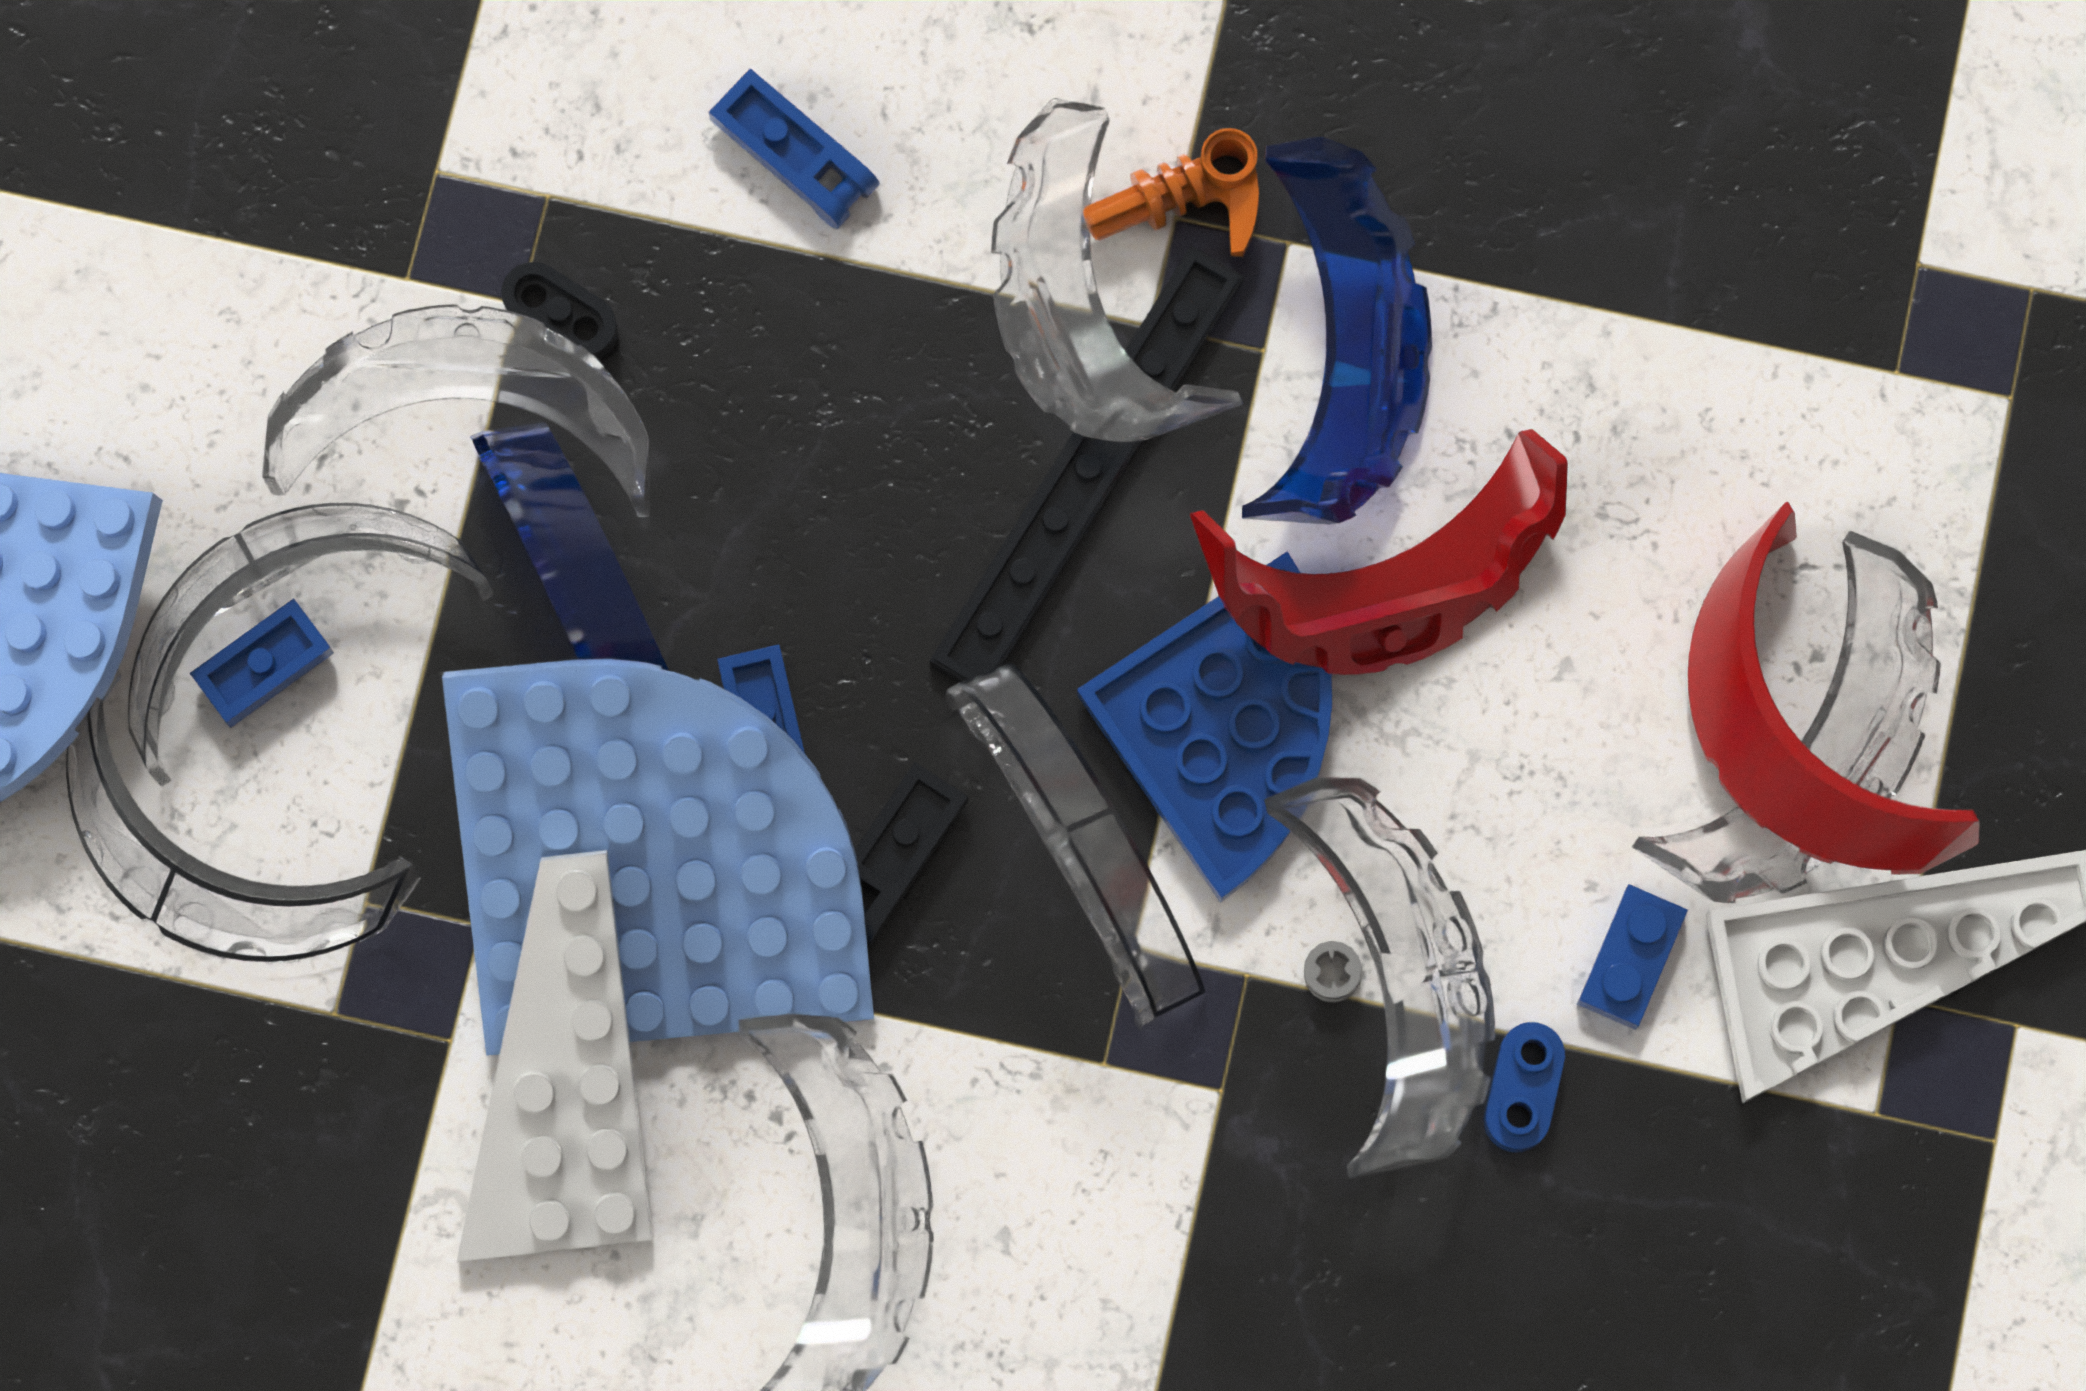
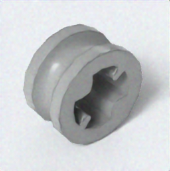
M1328 941L1317 945L1310 951L1305 960L1304 979L1307 988L1313 996L1325 1002L1336 1003L1346 1000L1355 993L1360 984L1362 966L1359 956L1351 947L1342 942ZM1328 956L1330 963L1333 962L1334 956H1339L1346 960L1347 964L1344 968V975L1348 982L1342 987L1337 988L1335 981H1332V988H1326L1318 982L1321 976V969L1317 962L1323 957Z

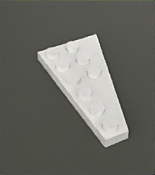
M607 850L542 857L540 860L456 1262L652 1240L653 1233Z
M2086 850L1709 910L1706 913V919L1742 1104L2086 923Z

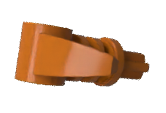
M1224 128L1213 132L1205 140L1201 150V157L1191 160L1186 154L1177 156L1178 167L1171 169L1168 164L1163 162L1157 165L1158 175L1153 178L1143 169L1132 172L1130 174L1132 187L1084 208V221L1090 234L1095 240L1101 241L1145 221H1148L1152 229L1156 231L1166 226L1165 212L1172 210L1175 215L1180 217L1186 214L1185 204L1188 202H1192L1197 208H1201L1206 204L1218 201L1225 204L1229 211L1231 256L1243 257L1255 230L1258 211L1259 186L1256 172V145L1245 132L1234 128ZM1221 156H1233L1243 163L1244 168L1236 174L1227 175L1217 171L1213 167L1212 162Z

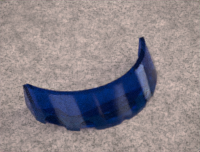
M1312 137L1266 146L1265 161L1277 175L1291 197L1307 231L1318 266L1326 318V358L1322 389L1313 423L1295 460L1285 474L1268 491L1252 502L1242 506V519L1330 525L1339 524L1355 517V511L1363 506L1379 488L1390 487L1403 468L1398 458L1408 435L1418 434L1427 403L1430 385L1428 360L1432 351V327L1427 287L1416 283L1408 250L1416 246L1405 217L1392 213L1384 195L1371 177L1372 173L1377 171V169L1362 151L1325 137Z
M545 422L486 430L470 436L478 459L483 464L509 514L578 660L616 659L645 662L661 666V669L669 671L613 550L574 472Z

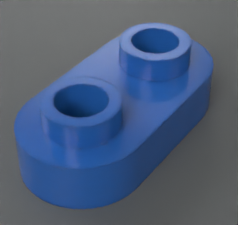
M1537 1022L1517 1025L1507 1033L1499 1047L1484 1112V1127L1490 1140L1505 1151H1528L1537 1146L1549 1130L1565 1061V1049L1559 1035L1547 1025ZM1529 1043L1537 1044L1544 1052V1061L1538 1065L1526 1063L1521 1056V1048ZM1512 1106L1524 1107L1530 1115L1529 1125L1523 1128L1512 1126L1507 1119V1110Z

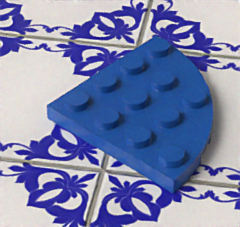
M1288 551L1266 565L1284 571L1301 573ZM1218 596L1077 689V696L1221 903L1246 884L1272 858L1296 824L1292 819L1264 800L1313 790L1329 737L1332 712V674H1328L1323 668L1297 662L1292 665L1272 655L1238 626ZM1309 797L1279 803L1300 817Z

